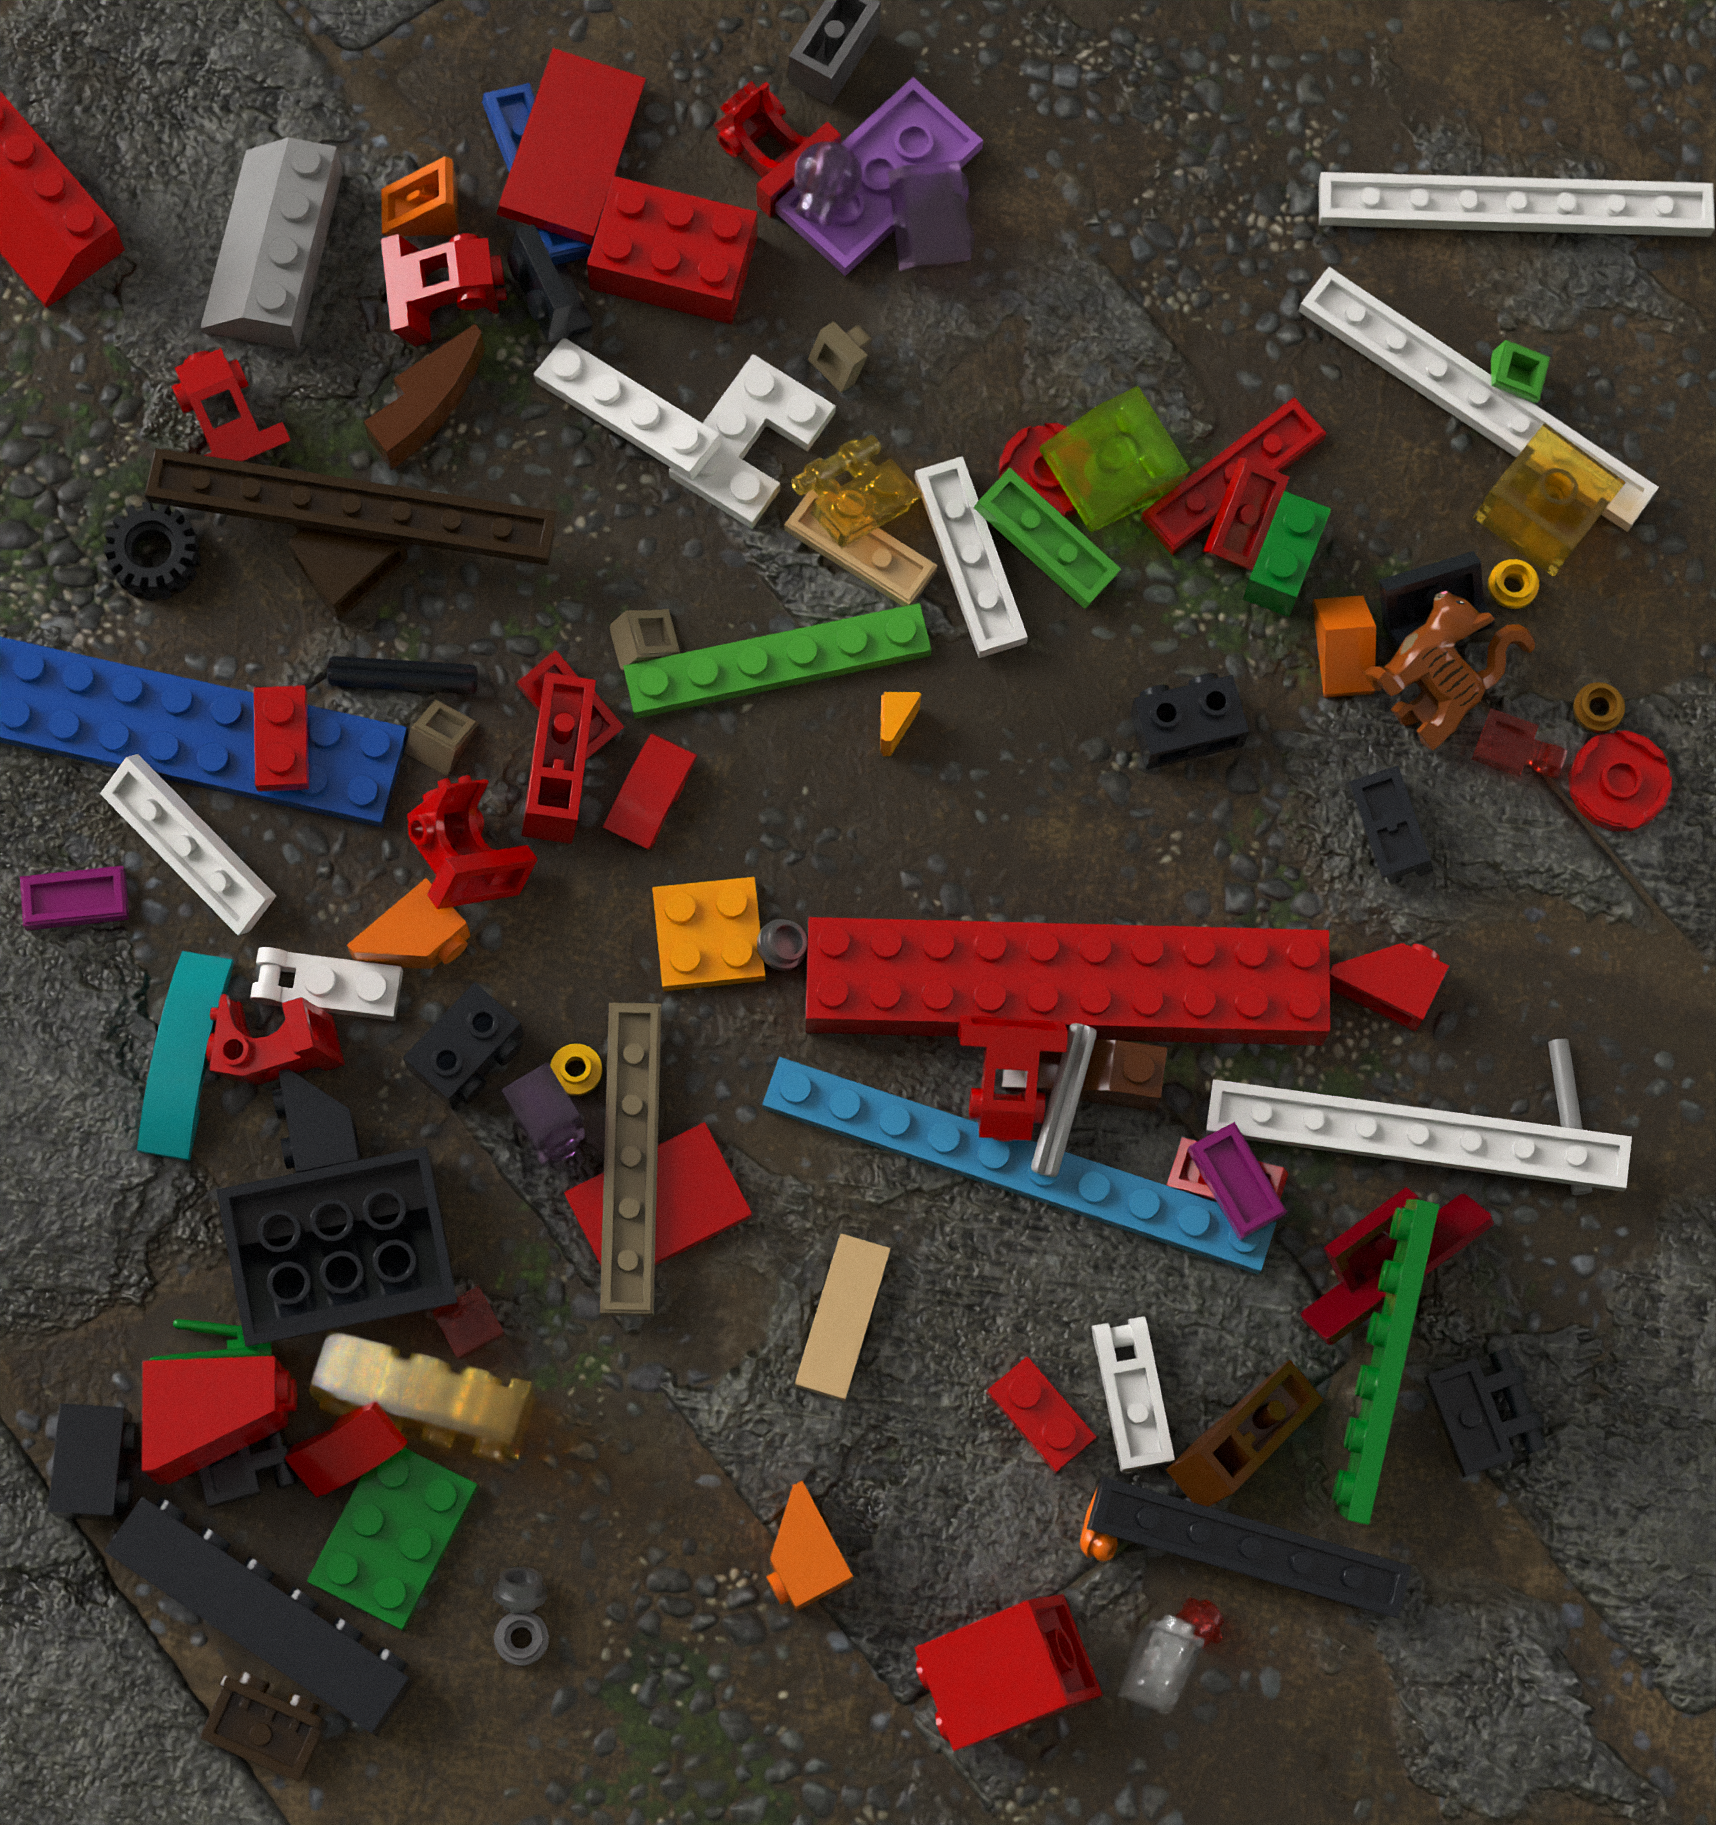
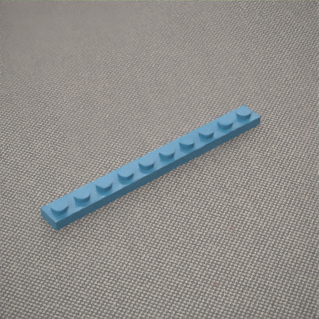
M782 1057L778 1058L762 1104L763 1110L1257 1275L1262 1270L1276 1222H1273L1239 1241L1217 1202L1064 1152L1060 1170L1056 1177H1047L1034 1173L1031 1169V1164L1037 1142L1028 1140L1002 1142L993 1138L979 1137L977 1122Z

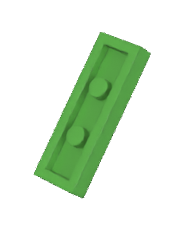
M1010 467L973 507L1084 609L1089 606L1121 570L1117 564Z

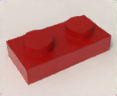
M1239 458L1203 552L1244 570L1252 571L1290 477L1248 458Z
M305 685L254 687L255 787L258 792L309 789L308 696Z
M1028 1356L986 1391V1394L1055 1474L1097 1438Z

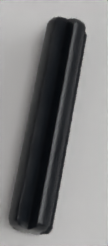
M332 656L329 658L327 665V679L332 686L474 694L478 687L477 666L473 664Z

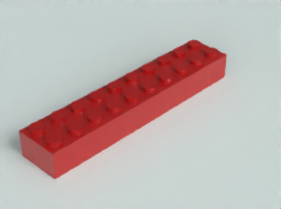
M808 917L806 1033L958 1037L959 1016L971 1015L1065 1022L1067 1030H1069V1026L1072 1023H1079L1096 1029V1039L1322 1046L1330 1032L1329 930Z

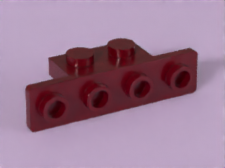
M1407 1187L1323 1248L1340 1283L1304 1309L1300 1315L1303 1322L1328 1345L1335 1344L1371 1317L1373 1312H1378L1383 1308L1386 1293L1378 1291L1380 1273L1384 1260L1393 1261L1398 1241L1389 1238L1393 1215L1396 1207L1405 1208L1407 1199L1419 1200V1197ZM1465 1193L1458 1195L1438 1210L1424 1277L1494 1225L1491 1214Z

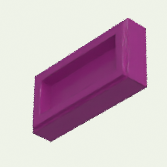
M124 866L20 876L22 921L26 931L129 920L127 880Z
M1235 1122L1188 1147V1153L1239 1241L1283 1218L1287 1214L1286 1209Z

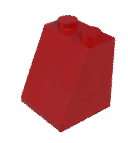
M275 1356L143 1361L142 1471L158 1485L171 1484L287 1427L288 1412L297 1410L296 1379H290L289 1370L286 1371Z
M1064 1594L1026 1600L914 1647L919 1659L916 1661L918 1677L922 1685L931 1691L938 1710L935 1714L937 1728L943 1739L950 1742L953 1751L977 1745L1103 1696Z

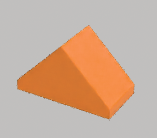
M444 156L381 189V224L383 235L388 237L396 234L401 236L459 235L458 187L453 159Z
M1364 596L1313 599L1312 605L1324 698L1374 694L1375 689L1363 672L1371 666H1376V625Z

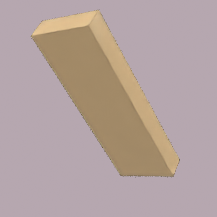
M814 486L810 488L784 524V531L901 606L914 604L937 572L938 565Z
M840 1233L794 1387L846 1401L891 1248Z

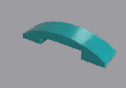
M187 951L181 952L164 1004L150 1063L138 1136L137 1151L139 1153L190 1161L201 1113L198 1105L208 1064L206 1057L207 1041L210 1034L215 1033L216 1021L210 1019V1010L212 1007H219L220 995H227L234 965L233 959Z

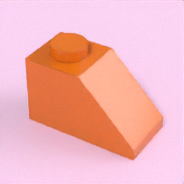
M425 878L349 942L347 947L355 961L401 966L402 968L432 969L441 961L444 964H448L456 959L466 949L468 943L465 940L471 935L467 922L453 907L437 909L427 896L432 884Z
M803 1481L792 1486L770 1558V1565L774 1572L766 1576L780 1605L790 1601L795 1612L853 1581V1575Z

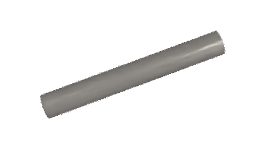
M1551 1040L1548 1042L1561 1127L1583 1130L1569 1040ZM1570 1184L1572 1195H1583L1593 1192L1592 1187Z

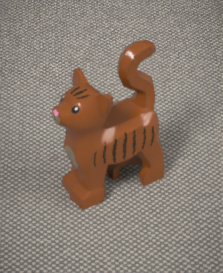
M1448 591L1435 595L1433 608L1427 622L1405 637L1390 663L1384 667L1371 666L1363 672L1375 690L1384 689L1390 696L1400 693L1413 682L1418 685L1421 692L1417 698L1410 703L1399 701L1393 706L1391 711L1403 726L1417 722L1422 724L1416 731L1421 738L1419 741L1424 747L1432 751L1457 729L1466 713L1481 701L1485 691L1495 686L1504 675L1506 649L1509 645L1516 644L1526 653H1531L1535 649L1534 637L1527 628L1520 624L1506 625L1495 633L1488 646L1487 667L1484 670L1475 672L1455 650V643L1489 625L1495 618L1489 612L1479 613L1468 601L1456 597Z

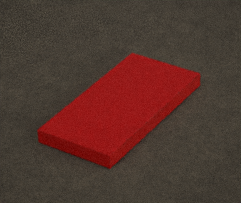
M553 48L506 181L496 215L527 225L534 224L536 228L592 245L646 78Z

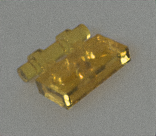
M869 435L860 441L851 439L842 444L835 455L826 460L817 458L806 464L804 472L793 477L791 480L792 487L798 495L802 496L814 490L820 497L814 501L811 514L841 548L919 504L922 495L921 491L892 459L876 467L869 460V458L881 451L880 443L873 435ZM848 470L855 479L841 486L834 478Z

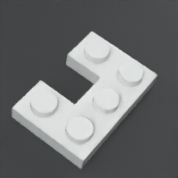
M752 354L703 422L704 425L720 434L723 444L693 481L672 468L669 469V477L753 529L779 493L780 483L742 460L766 426L804 450L809 451L834 416L836 405Z

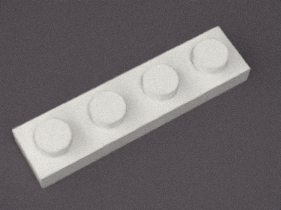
M566 338L561 339L533 374L538 385L691 481L694 480L723 444L719 433Z
M963 456L916 470L915 481L978 657H985L1027 644L1028 636L987 522L973 508L978 502V497Z
M139 754L125 758L100 794L238 936L250 932L276 895Z

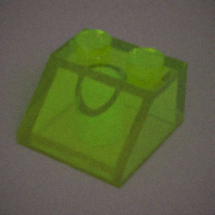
M1139 386L1097 405L1039 448L1090 533L1162 498L1174 489L1190 471V468Z

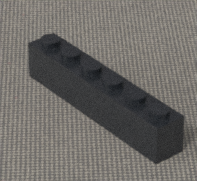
M141 1497L104 1552L377 1737L414 1683L413 1680L403 1674L409 1664L383 1646L375 1655L360 1645L359 1642L364 1634L342 1618L337 1616L332 1625L314 1613L320 1604L293 1586L289 1593L285 1594L270 1584L276 1574L250 1556L243 1565L226 1554L232 1544L207 1527H204L198 1535L183 1525L182 1522L188 1514L163 1497H160L155 1505Z

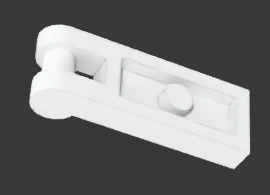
M261 947L258 949L256 965L261 968L258 982L252 984L251 1001L282 1007L283 1002L303 997L327 1013L389 1021L396 1020L403 977L401 966L292 953L272 947ZM281 971L295 973L293 988L279 986Z
M1145 1316L1128 1319V1325L1110 1328L1108 1323L1093 1325V1341L1098 1356L1120 1471L1125 1472L1173 1463L1175 1458ZM1132 1345L1135 1359L1117 1362L1114 1348Z

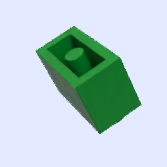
M1283 492L1242 600L1290 617L1323 534L1331 508L1289 492Z

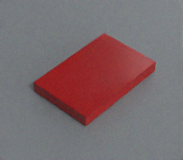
M705 1122L658 1145L655 1266L752 1218V1212ZM604 1172L564 1192L600 1266L602 1256Z

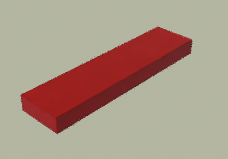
M1293 397L1142 512L1140 519L1173 556L1214 524L1239 458H1248L1281 473L1325 439L1326 432L1299 401Z

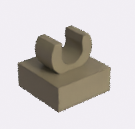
M833 321L820 330L807 360L840 393H843L856 383L868 356L862 348L871 343L872 338L860 326H855L845 333Z

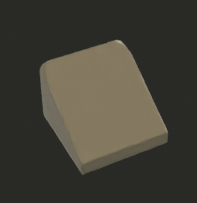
M669 609L625 611L610 625V633L621 670H624L623 665L680 654Z
M435 699L411 727L405 752L408 756L443 775H448L477 731L479 723Z

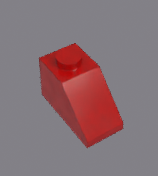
M1400 943L1334 964L1330 970V990L1416 1032L1436 995L1449 965L1439 961V954L1426 946L1413 944L1410 947Z

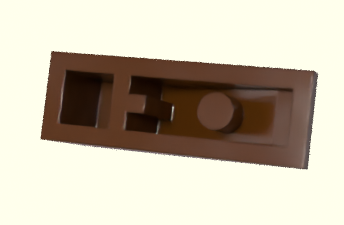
M1095 1039L1079 1101L1156 1112L1161 1099L1167 1047L1120 1040ZM1040 1051L1037 1092H1044L1045 1096L1051 1095L1062 1052ZM1004 1069L1001 1089L1023 1092L1025 1071Z
M1288 1360L1198 1437L1166 1471L1193 1503L1209 1507L1233 1494L1308 1418L1324 1399L1295 1364Z

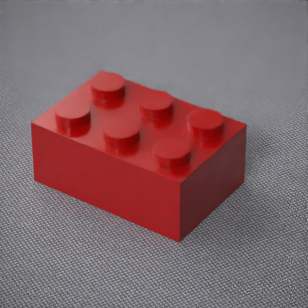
M613 176L587 262L589 289L733 324L758 238L757 211Z

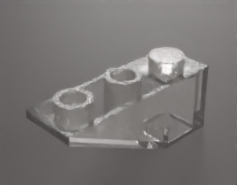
M1164 1615L1163 1620H1159V1622L1152 1619L1138 1634L1117 1696L1168 1715L1172 1712L1205 1639L1193 1635L1195 1626L1181 1619Z

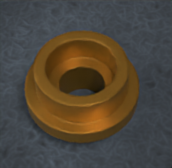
M1595 682L1584 686L1578 692L1574 699L1573 712L1576 720L1583 728L1591 732L1603 733L1614 729L1620 723L1624 716L1625 703L1622 695L1616 688L1606 683ZM1593 702L1601 703L1606 708V715L1597 716L1593 714L1590 710V704Z

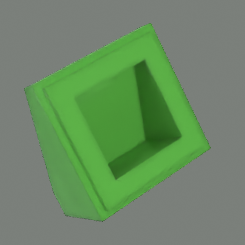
M1505 340L1492 353L1491 386L1533 403H1538L1550 357Z

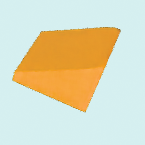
M884 692V695H881L880 753H883V756L892 755L920 709L921 693Z

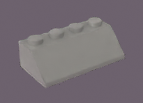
M287 137L246 150L200 327L201 332L293 350L299 349L343 174L336 146Z

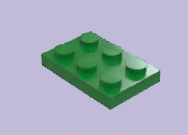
M404 1447L361 1476L306 1582L404 1632L479 1488L478 1484Z

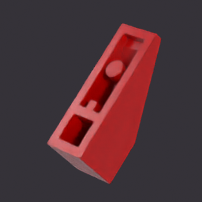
M545 672L521 836L572 844L578 821L596 680Z

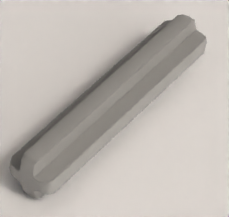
M1072 1023L1069 1026L1067 1050L1062 1052L1031 1164V1169L1034 1173L1047 1177H1056L1059 1173L1097 1035L1096 1029L1079 1023Z

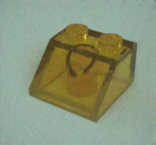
M1544 423L1490 490L1473 518L1554 577L1626 482Z

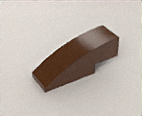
M476 323L393 378L398 399L364 421L369 442L391 470L415 453L442 426L466 392L485 352L482 332Z

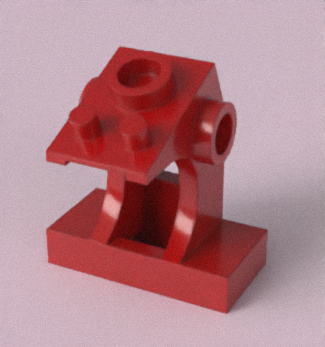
M751 80L747 85L738 90L719 107L725 115L713 125L719 132L716 135V139L723 150L733 158L740 156L763 178L756 184L757 206L770 218L776 214L775 203L841 144V134L828 121L810 137H804L790 128L782 119L786 114V110L780 100L770 92V84L767 82L757 87ZM768 133L786 149L775 160L769 159L755 145Z
M469 233L459 234L452 237L448 243L425 250L418 249L399 234L381 239L391 331L414 347L432 342L429 318L436 308L457 302V307L462 310H477L486 307L494 314L499 313L498 301L507 300L506 288L496 289L498 285H505L501 255L491 256L488 238H479L477 235ZM448 267V281L427 287L426 279L430 273L440 268Z
M219 348L212 352L200 351L187 357L182 365L175 367L180 383L171 387L183 414L193 410L211 451V453L204 456L242 462L290 441L283 422L259 432L241 392V389L249 385L237 358L227 362L222 349ZM228 390L240 418L213 429L201 401Z
M470 775L458 778L459 783L451 784L449 778L439 780L437 782L438 788L425 793L422 796L424 802L407 814L409 837L436 874V878L427 896L437 909L518 896L538 859L528 845L495 850L490 848L483 840L481 834L484 829V818L477 807L489 783L488 780L472 781Z
M220 995L219 1007H212L210 1010V1019L216 1021L215 1033H211L208 1038L206 1057L210 1064V1071L225 1079L260 1085L279 1079V1070L290 1069L294 1073H299L319 1067L328 1071L344 1066L345 1063L333 1016L303 997L283 1002L284 1023L276 1032L260 1038H253L251 1036L242 1003L231 1000L228 995Z
M960 1015L958 1029L960 1045L984 1047L981 1088H971L969 1099V1119L978 1120L979 1137L993 1138L1002 1142L1013 1140L1031 1141L1033 1124H1043L1045 1114V1093L1037 1092L1040 1051L1066 1052L1068 1030L1065 1022ZM996 1069L1025 1071L1023 1093H1019V1095L994 1093Z

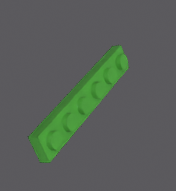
M917 603L623 665L634 719L925 658L931 656V646L921 605Z

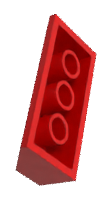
M0 91V255L44 307L48 308L124 252L125 249L116 225Z

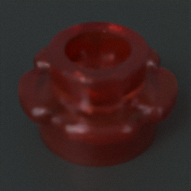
M1188 1598L1183 1604V1609L1175 1615L1177 1628L1183 1637L1194 1647L1203 1649L1211 1642L1215 1644L1221 1642L1223 1634L1219 1629L1224 1625V1618L1219 1609L1209 1600L1203 1599L1199 1601L1195 1598Z

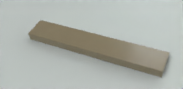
M609 1003L600 1316L654 1317L661 1004Z

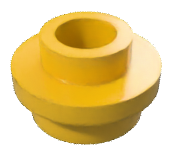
M1518 559L1505 560L1497 564L1489 576V593L1495 602L1505 608H1523L1529 605L1536 597L1539 590V578L1534 568L1528 563ZM1509 579L1516 580L1520 584L1521 590L1519 592L1507 590L1504 581Z
M577 1043L566 1045L559 1049L551 1060V1079L554 1085L567 1095H585L595 1089L601 1080V1060L598 1054L589 1046ZM576 1060L583 1062L586 1069L582 1075L573 1077L566 1072V1067L570 1062Z

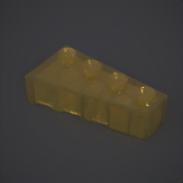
M331 1330L328 1331L309 1389L313 1398L321 1401L319 1405L320 1410L336 1416H342L376 1401L400 1432L404 1425L423 1431L421 1439L438 1446L451 1448L454 1440L474 1446L473 1455L492 1462L503 1463L505 1455L518 1459L537 1399L530 1382L512 1377L509 1388L501 1386L503 1382L501 1379L490 1375L491 1373L486 1370L467 1366V1368H462L460 1374L450 1371V1364L435 1357L411 1353L409 1359L400 1357V1350L392 1346Z

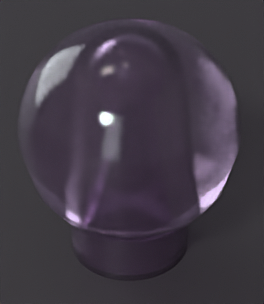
M822 141L809 146L801 153L796 161L794 172L795 187L800 195L795 209L797 215L817 224L832 225L837 209L843 208L853 200L861 186L862 170L856 155L848 147L838 142Z

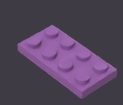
M912 77L775 203V212L846 276L982 149L983 139Z

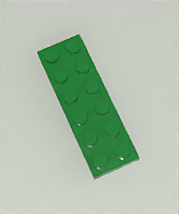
M1407 1199L1405 1208L1396 1207L1393 1215L1389 1238L1398 1241L1393 1261L1384 1260L1378 1284V1291L1386 1293L1382 1314L1373 1312L1371 1316L1367 1343L1374 1346L1370 1366L1361 1365L1355 1389V1396L1363 1399L1359 1418H1349L1343 1447L1348 1449L1351 1455L1347 1471L1338 1470L1332 1493V1501H1336L1337 1505H1339L1338 1512L1349 1521L1367 1525L1370 1523L1439 1204L1418 1199Z

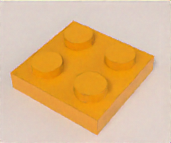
M755 877L652 887L663 991L766 981L764 961L757 950L760 921Z

